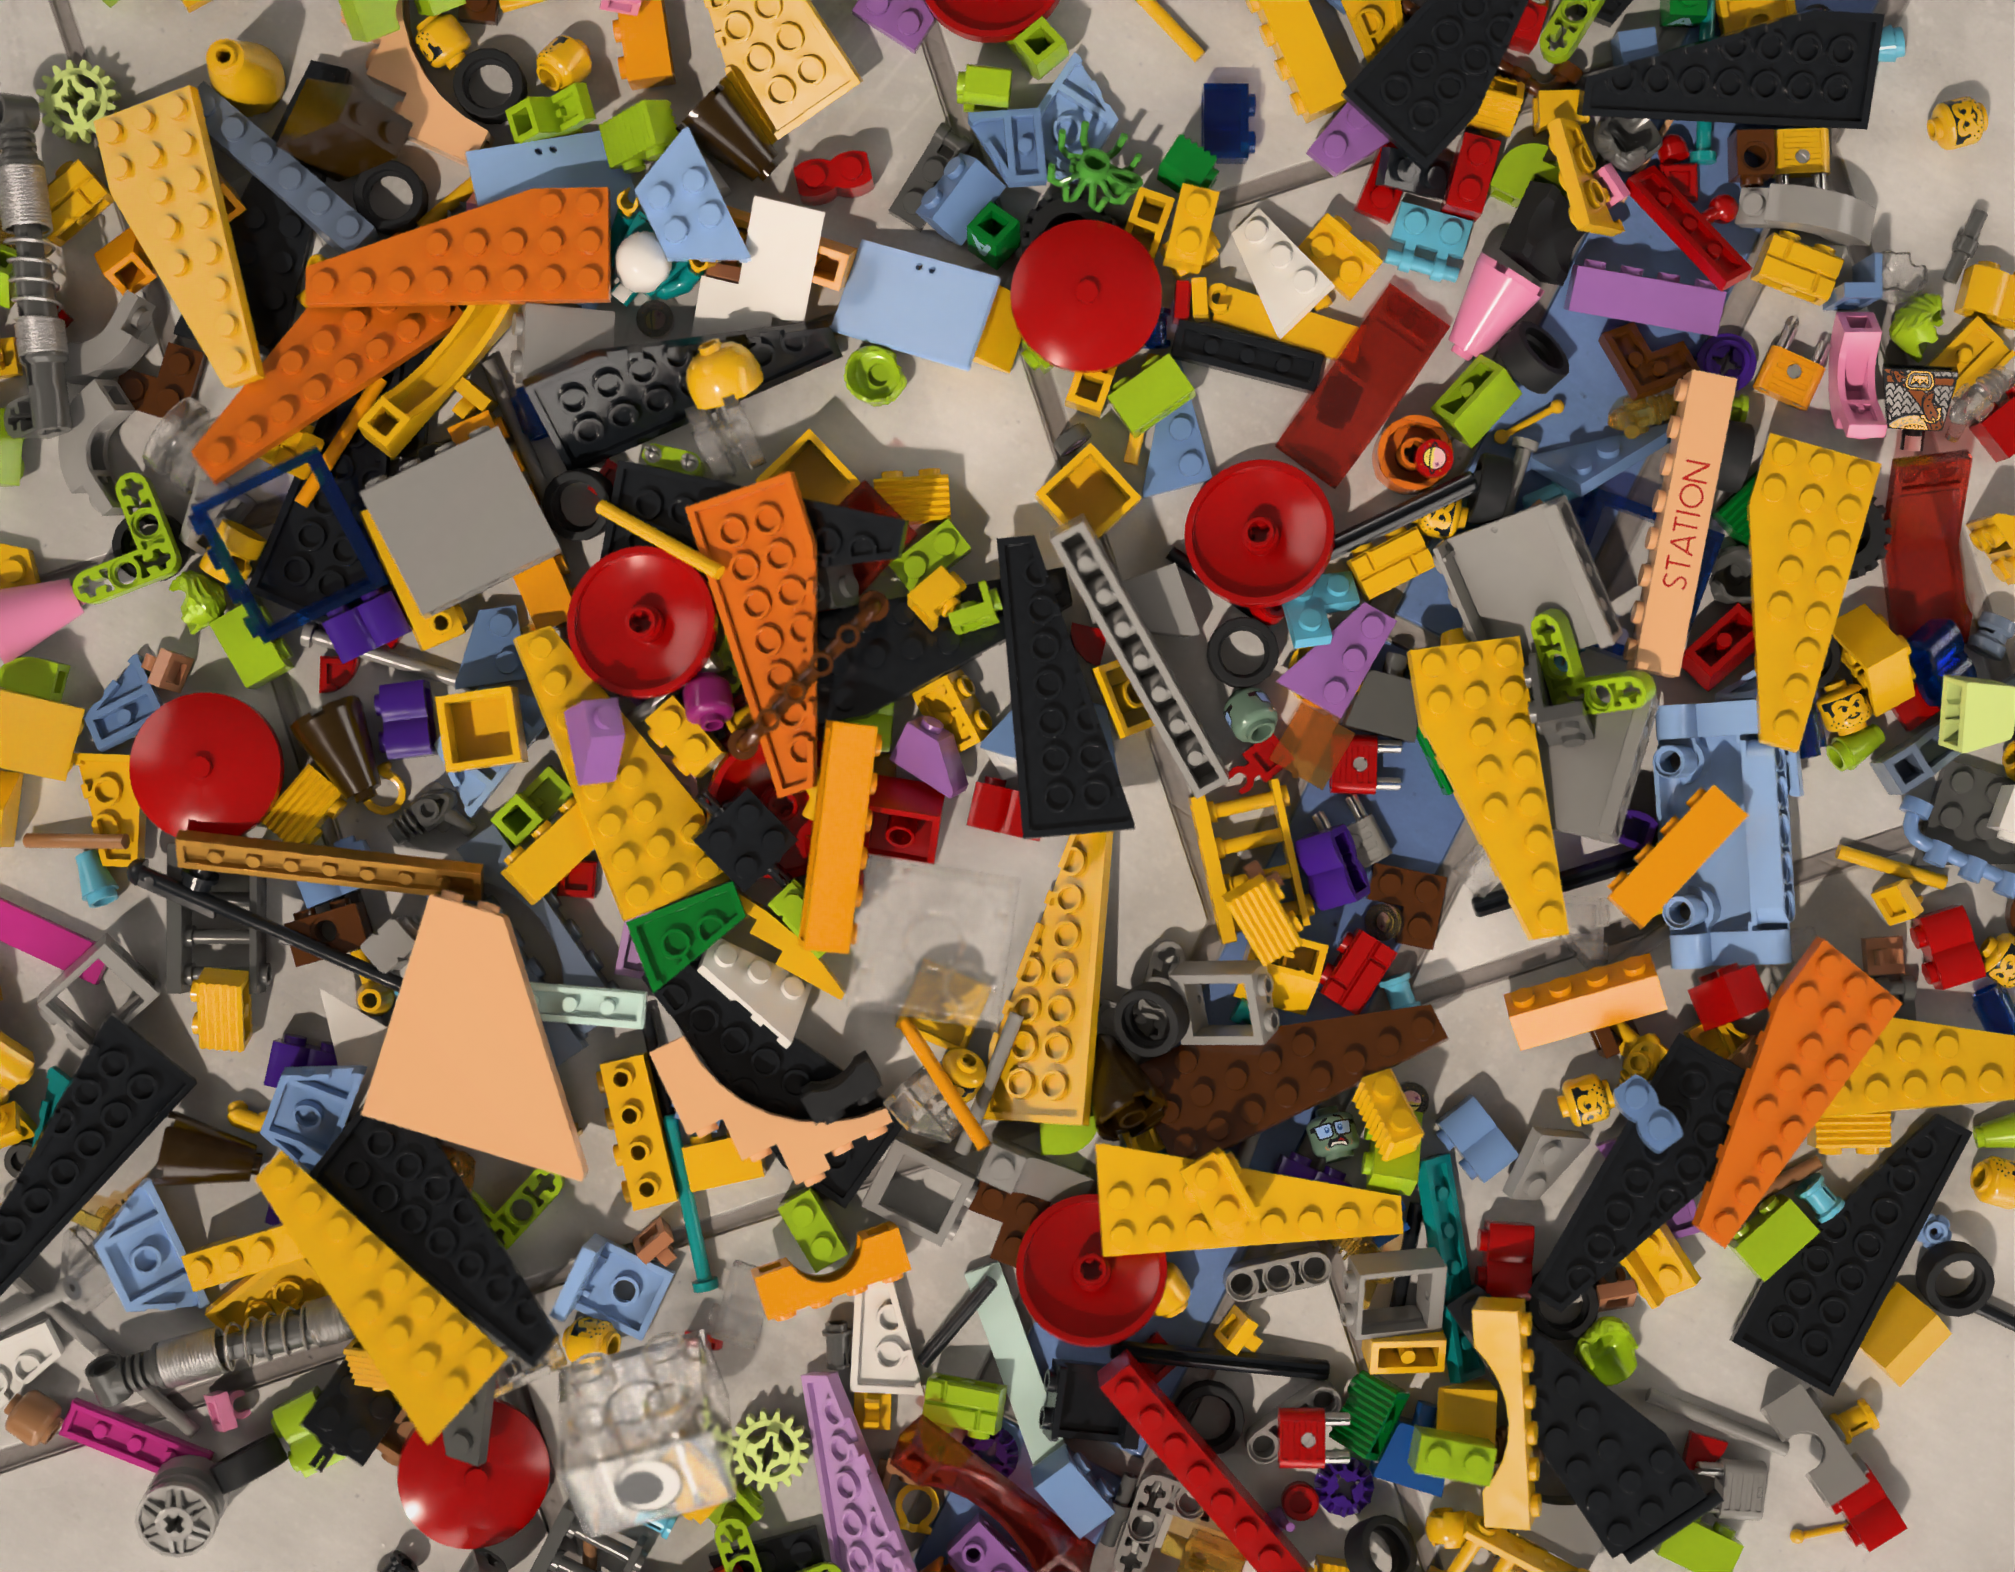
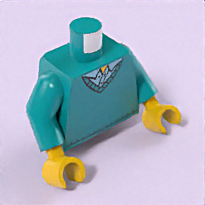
M630 187L623 190L617 196L619 209L611 228V266L614 270L615 255L623 240L636 232H654L645 214L639 211L636 215L635 210L641 207L638 198L635 199L634 204L629 201L628 192ZM688 260L687 262L672 261V270L669 277L655 291L643 294L653 302L658 299L669 300L687 294L694 288L701 276L704 275V270L715 266L717 260L716 262H700L699 260ZM620 281L611 291V295L626 308L638 294L623 286Z

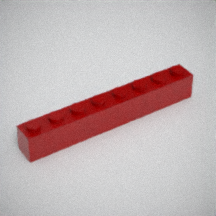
M1127 1349L1097 1372L1099 1388L1256 1572H1315L1309 1562Z

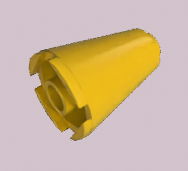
M219 39L208 48L206 62L211 87L244 116L253 117V115L263 112L267 113L282 99L286 86L283 67L279 58L269 48L258 43L233 39Z

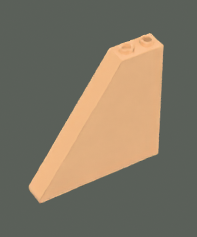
M442 889L441 895L437 893L430 894L361 1115L582 1182L587 1177L589 1169L509 915L499 913L501 906L479 900L477 906L463 902L465 895L451 890Z

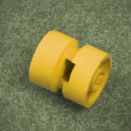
M223 518L213 536L216 545L207 547L198 566L221 582L237 588H243L253 570L249 563L250 561L258 560L267 540L254 530L235 521Z

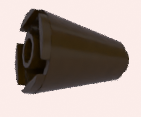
M724 77L719 82L724 89L721 91L716 86L682 122L689 127L700 150L750 181H753L757 176L764 181L778 166L773 161L778 154L731 81ZM680 124L676 127V130L680 133L685 127Z
M350 695L321 706L323 710L313 716L309 712L289 726L293 736L347 801L355 799L356 803L360 804L378 795L376 788L381 785V780L363 704L358 696Z
M1097 1034L1091 1097L1096 1130L1100 1137L1108 1141H1121L1118 1135L1127 1132L1130 1133L1132 1138L1141 1135L1162 1120L1165 1115L1163 1107L1168 1108V1103L1161 1091L1114 1036Z
M170 1110L168 1118L175 1119L173 1127H165L156 1170L164 1172L162 1178H154V1185L177 1186L249 1182L251 1175L258 1176L263 1153L256 1152L257 1144L180 1112Z

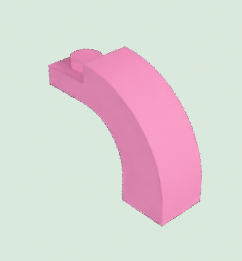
M1836 312L1830 342L1831 348L1829 350V402L1835 429H1844L1847 438L1861 440L1884 438L1887 429V422L1878 403L1875 389V365L1882 330L1874 312Z

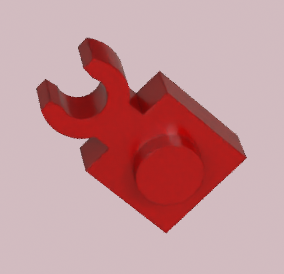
M1273 733L1267 740L1261 743H1254L1241 754L1248 763L1244 766L1231 768L1228 771L1229 779L1237 773L1243 774L1246 778V783L1238 792L1245 794L1253 787L1254 778L1259 776L1266 783L1290 764L1294 758Z

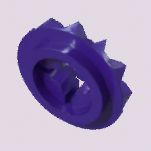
M1722 333L1718 334L1717 337L1713 336L1705 341L1698 351L1697 365L1702 372L1721 375V365L1712 359H1721L1731 350L1729 362L1736 369H1728L1722 376L1737 378L1735 391H1738L1745 387L1755 374V352L1744 338L1736 334Z
M1001 1428L996 1435H990V1439L987 1440L974 1439L969 1437L968 1434L964 1437L960 1445L959 1460L964 1474H967L975 1483L992 1486L1001 1481H1006L1013 1471L1016 1470L1019 1456L1018 1447L1013 1436L1005 1429ZM994 1442H997L995 1445V1456L1002 1462L990 1461L982 1469L983 1456L978 1454V1451L974 1450V1448L979 1451H987Z
M1350 1457L1349 1464H1325V1468L1318 1470L1314 1481V1489L1319 1497L1318 1502L1330 1514L1333 1513L1344 1518L1348 1515L1360 1514L1361 1510L1371 1503V1497L1375 1489L1369 1469L1360 1460ZM1337 1474L1344 1478L1346 1482L1354 1481L1355 1484L1350 1487L1352 1499L1349 1500L1348 1496H1345L1343 1492L1335 1493V1490L1339 1488Z

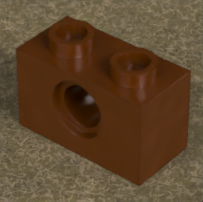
M351 897L329 903L330 910L319 914L316 913L315 908L294 913L295 921L283 924L285 927L345 953L361 949L360 945L373 934L364 901L352 903ZM327 920L333 922L337 928L336 937L332 941L327 940L322 935V925ZM290 945L296 967L323 960Z

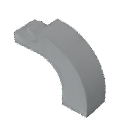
M1770 183L1769 188H1741L1735 224L1740 228H1776L1808 232L1823 237L1833 245L1869 246L1876 209L1861 199L1831 190L1801 185Z
M126 290L109 323L99 335L85 342H67L69 360L65 363L67 383L88 385L94 379L112 380L131 369L150 346L138 338L141 332L149 326L156 306Z
M94 379L70 403L73 430L59 435L58 452L60 467L72 494L88 493L91 505L102 516L124 515L115 490L117 479L113 475L108 462V444L117 426L136 410L116 380Z

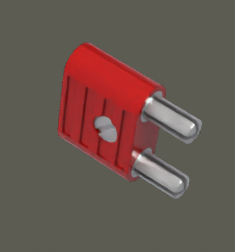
M1332 734L1330 741V793L1375 795L1376 790H1400L1401 785H1377V782L1402 783L1400 778L1377 777V753H1401L1402 748L1378 747V745L1403 746L1402 741L1378 740L1377 735Z
M1278 1408V1467L1325 1468V1464H1349L1351 1460L1349 1450H1325V1426H1349L1351 1422L1350 1413L1325 1412L1324 1408Z

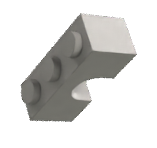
M1800 1383L1764 1406L1760 1411L1782 1442L1796 1434H1807L1818 1441L1822 1449L1821 1462L1805 1476L1828 1508L1868 1483L1869 1480L1865 1474L1869 1470L1856 1452L1850 1455L1842 1441L1846 1440V1437L1834 1420L1828 1422L1819 1410L1824 1406L1811 1387L1805 1390Z

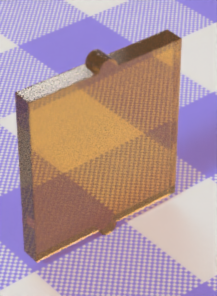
M1301 703L1269 760L1290 771L1293 778L1300 777L1323 790L1355 733L1333 721L1332 715L1327 714L1324 716L1306 704Z

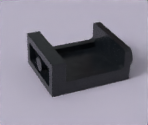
M1053 1358L1052 1367L1046 1370L1044 1378V1390L1048 1392L1046 1406L1041 1407L1039 1414V1427L1043 1429L1042 1433L1049 1441H1058V1437L1115 1442L1124 1449L1138 1450L1139 1433L1099 1388L1097 1372L1106 1365L1105 1363Z

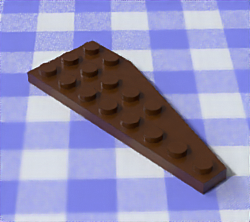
M1429 1004L1281 1025L1265 1045H1179L1169 1052L1139 1066L1161 1091L1168 1103V1108L1163 1107L1164 1117L1155 1125L1167 1153L1184 1158L1198 1159L1217 1147L1225 1151L1358 1085L1362 1077L1393 1068L1449 1039L1433 1007Z

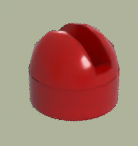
M1668 134L1662 138V147L1657 153L1660 164H1676L1690 156L1687 143L1683 137L1678 134Z

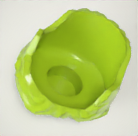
M1924 293L1917 297H1912L1903 307L1895 312L1894 320L1890 325L1889 336L1891 340L1917 363L1922 361V355L1928 346L1927 342L1933 344L1939 339L1937 328L1934 326L1939 327L1944 324L1940 313L1942 309L1940 294Z
M876 344L866 345L854 351L845 365L844 381L846 382L847 389L858 400L873 407L889 405L895 401L905 389L907 379L902 372V367L897 363L895 352Z
M192 570L183 571L169 586V590L172 592L182 590L186 594L185 600L181 605L183 615L181 619L188 625L190 634L195 635L200 630L210 626V622L224 615L226 607L224 591L216 580L206 576L204 573Z
M1603 1316L1598 1318L1579 1338L1574 1355L1585 1370L1605 1386H1613L1627 1380L1634 1373L1638 1365L1635 1349L1637 1350L1639 1347L1628 1323L1614 1316Z

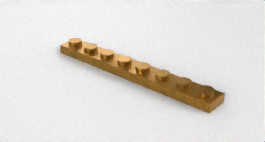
M180 829L175 838L178 868L426 896L436 893L441 895L442 889H447L465 895L463 900L470 901L482 900L484 893V864Z

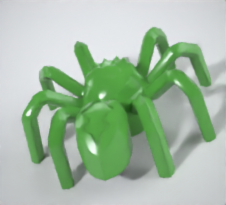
M1084 120L1081 123L1080 142L1084 152L1082 154H1075L1069 152L1065 147L1066 131L1065 129H1060L1058 149L1065 158L1071 160L1069 172L1072 174L1059 180L1055 178L1056 166L1053 163H1049L1047 180L1057 187H1062L1064 202L1076 201L1085 186L1089 187L1088 204L1090 208L1096 212H1101L1108 202L1113 205H1124L1127 199L1135 194L1143 185L1142 178L1133 172L1142 158L1140 153H1137L1129 166L1121 169L1110 164V159L1121 151L1128 139L1127 134L1121 133L1115 146L1108 153L1096 148L1090 149L1088 143L1089 122ZM1078 179L1080 182L1072 195L1069 196L1070 187L1068 183ZM1099 184L1105 196L1096 204V191Z

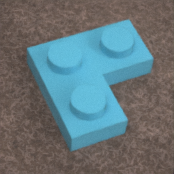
M1351 571L1322 574L1316 583L1305 593L1282 604L1294 649L1331 644L1332 632L1326 613L1356 610L1359 607L1360 598Z

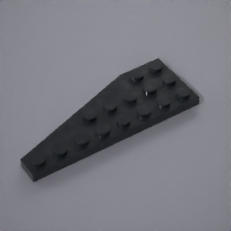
M822 320L591 350L522 380L561 460L567 471L592 466L843 356L828 321ZM716 338L719 339L720 343L735 342L742 344L758 361L764 375L763 382L755 390L737 400L734 394L722 398L725 404L723 406L706 410L698 409L691 398L686 383V370L692 358L700 353L698 347L704 342Z
M1065 567L1047 570L1061 612L1071 607L1073 603ZM1000 579L986 581L990 590L997 588L1002 603ZM978 583L966 585L967 588L961 592V598L959 599L960 604L969 601H977L978 604L984 602ZM907 596L889 599L887 615L879 621H871L860 633L858 643L851 648H846L833 662L831 672L817 679V728L824 727L826 720L850 722L869 718L894 701H900L909 696V693L925 684L932 683L982 656V653L996 645H1002L1006 642L1003 610L997 611L1000 623L958 636L952 629L949 616L944 618L940 615L938 617V627L932 632L909 608ZM858 605L817 613V652L823 651L836 637L837 630L841 625L849 623L860 612ZM849 628L844 629L840 637L844 642H851L855 639V632ZM818 657L817 669L825 670L829 666L828 659Z
M691 964L653 993L684 1032L692 1046L696 1048L705 1060V1063L719 1082L743 1100L769 1112L797 1119L813 1120L800 1098L803 1095L800 1087L810 1081L830 1079L843 1071L842 1068L796 1036H794L792 1044L785 1049L776 1041L779 1038L764 1024L760 1027L750 1018L753 1015L737 1000H729ZM644 973L642 979L652 991L646 973ZM881 1095L859 1106L857 1101L844 1109L846 1114L841 1118L857 1116L885 1106L893 1121L886 1125L888 1131L871 1140H867L866 1135L852 1141L854 1148L836 1157L833 1156L832 1152L825 1154L831 1169L824 1172L826 1175L825 1179L811 1185L844 1209L910 1118L907 1113ZM778 1145L771 1146L770 1148L775 1153L777 1159L784 1168L789 1170Z
M1680 1033L1677 1035L1649 1084L1656 1092L1659 1105L1669 1110L1678 1120L1683 1137L1660 1154H1657L1642 1142L1636 1130V1123L1630 1120L1627 1121L1529 1289V1294L1559 1312L1564 1311L1704 1190L1706 1181L1711 1182L1719 1159L1715 1156L1720 1143H1725L1730 1125L1727 1122L1746 1070Z
M363 1104L310 1171L309 1175L432 1287L532 1368H537L560 1336L436 1137L361 1115L364 1107Z
M1934 1114L1844 1199L1845 1205L1839 1213L1827 1222H1819L1816 1225L1820 1231L1817 1236L1766 1282L1760 1281L1729 1340L1834 1397L1973 1132L1940 1114Z
M1474 1283L1444 1304L1501 1389L1499 1381L1489 1364L1474 1347L1472 1309L1479 1297H1493ZM1532 1328L1531 1335L1527 1336V1349H1533L1534 1368L1533 1372H1529V1385H1535L1536 1404L1534 1409L1531 1408V1421H1537L1538 1424L1537 1446L1613 1559L1706 1498L1707 1495L1663 1430Z

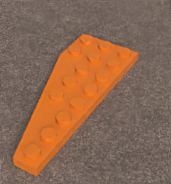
M608 187L532 188L306 266V305L309 308L611 303V191Z
M397 232L390 237L399 235L401 232ZM458 305L307 307L263 361L265 378L245 384L191 450L193 458L215 486L448 335L462 316L463 311Z
M787 472L685 507L699 553L725 568L720 579L716 580L707 575L754 723L757 721L760 710L770 707L784 691L785 684L792 679H796L810 665L812 655L817 652V543L794 472ZM816 658L815 661H814V666H815L816 668H817V658ZM817 680L807 689L805 699L801 703L793 704L780 718L778 728L772 732H767L760 739L778 798L817 786ZM792 685L788 688V694L792 698H798L803 693L802 688L798 685ZM765 713L761 720L764 725L772 726L776 722V717L772 713Z
M1816 936L1771 999L1767 1010L1771 1014L1765 1031L1760 1030L1756 1041L1759 1047L1751 1069H1746L1727 1122L1730 1125L1725 1143H1720L1715 1156L1719 1159L1711 1182L1706 1181L1691 1223L1723 1248L1728 1246L1903 1004L1823 938Z

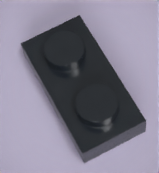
M1382 147L1375 185L1431 199L1444 200L1451 162L1436 159L1423 172L1399 149Z

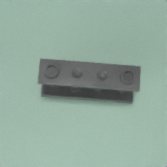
M167 843V875L182 881V868H178L176 844ZM249 876V892H207L239 907H249V911L266 918L267 877ZM167 899L166 994L190 992L193 980L199 978L204 967L249 971V994L266 992V985H270L272 978L271 964L266 963V933L250 927L249 929H197L195 925H192V909ZM196 944H249V967L196 966V963H192V948H195Z
M569 1497L562 1506L530 1572H548V1570L556 1572L557 1569L562 1572H596L565 1556L566 1551L560 1549L566 1536L571 1539L575 1536L627 1562L622 1572H631L632 1570L639 1572L649 1554L648 1551L643 1549L648 1537L641 1534L635 1548H631L582 1523L583 1518L577 1516L582 1504Z

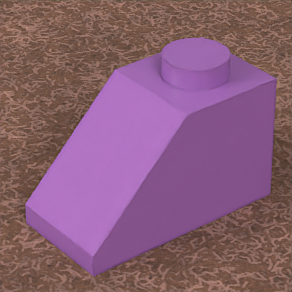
M618 697L583 700L564 712L578 786L613 782L616 780L625 737Z
M919 716L907 722L889 760L951 799L966 791L969 785L954 734L943 728V723L931 716Z

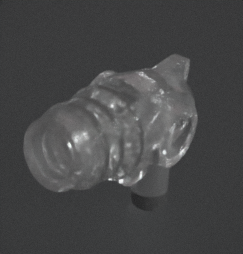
M1999 365L1995 369H1990L1987 374L1978 377L1973 386L1966 383L1955 393L1952 399L1955 404L1949 413L1951 423L1945 433V438L1948 441L1958 442L1968 422L1974 418L1980 422L1989 415L1995 405L1993 402H1999L2001 396L2010 389V385L2015 380L2009 369Z

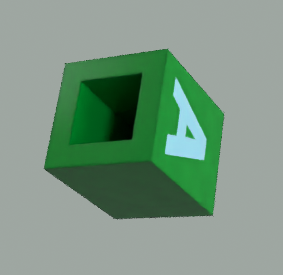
M1660 0L1659 27L1697 28L1707 16L1708 0Z
M990 201L967 225L968 251L997 271L1020 247V221Z

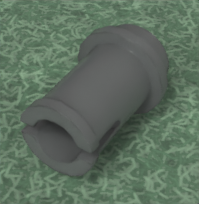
M828 1321L825 1323V1329L822 1330V1335L826 1337V1368L829 1370H843L851 1367L849 1362L848 1335L852 1333V1329L848 1327L847 1321Z

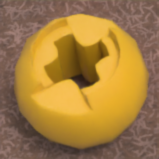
M1453 1507L1431 1510L1426 1518L1425 1531L1427 1538L1434 1547L1439 1544H1444L1445 1549L1463 1547L1467 1541L1463 1537V1517L1466 1513L1464 1509L1453 1512Z

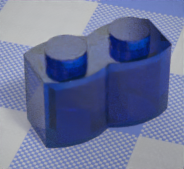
M1249 83L1203 84L1201 91V147L1203 146L1204 152L1210 151L1211 156L1216 155V164H1246L1248 155L1255 154L1256 134L1255 131H1249L1248 119L1249 117H1255L1256 96L1255 94H1249Z
M1930 619L1906 639L1911 648V654L1908 656L1910 665L1916 673L1918 690L1929 706H1941L1943 675L1977 678L1974 663L1964 651V640L1961 631L1952 619Z

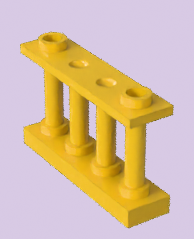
M1278 778L1268 781L1270 791L1215 804L1213 800L1206 801L1205 795L1198 799L1195 796L1188 798L1219 940L1222 944L1236 942V933L1241 932L1222 896L1249 880L1245 873L1231 877L1229 873H1222L1220 860L1226 859V854L1281 842L1286 864L1263 869L1265 875L1272 871H1277L1282 880L1290 879L1294 901L1281 903L1286 913L1292 910L1295 915H1298V920L1302 926L1311 925L1309 916L1315 915L1310 894H1304L1285 811V807L1291 805L1286 784H1279ZM1270 806L1274 807L1278 828L1222 840L1221 837H1214L1211 823L1218 822L1217 818Z
M1468 1510L1463 1517V1537L1467 1541L1447 1571H1442L1432 1565L1426 1571L1465 1572L1480 1548L1483 1547L1500 1556L1491 1572H1510L1515 1564L1529 1572H1590L1584 1568H1577L1502 1528L1485 1527L1484 1516H1477Z

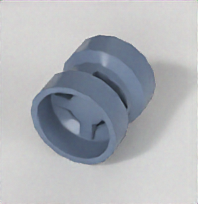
M1983 611L1978 620L1979 628L1975 634L1970 636L1966 647L1983 657L2001 661L2006 652L2005 643L2007 639L2012 638L2015 634V623L1998 614Z

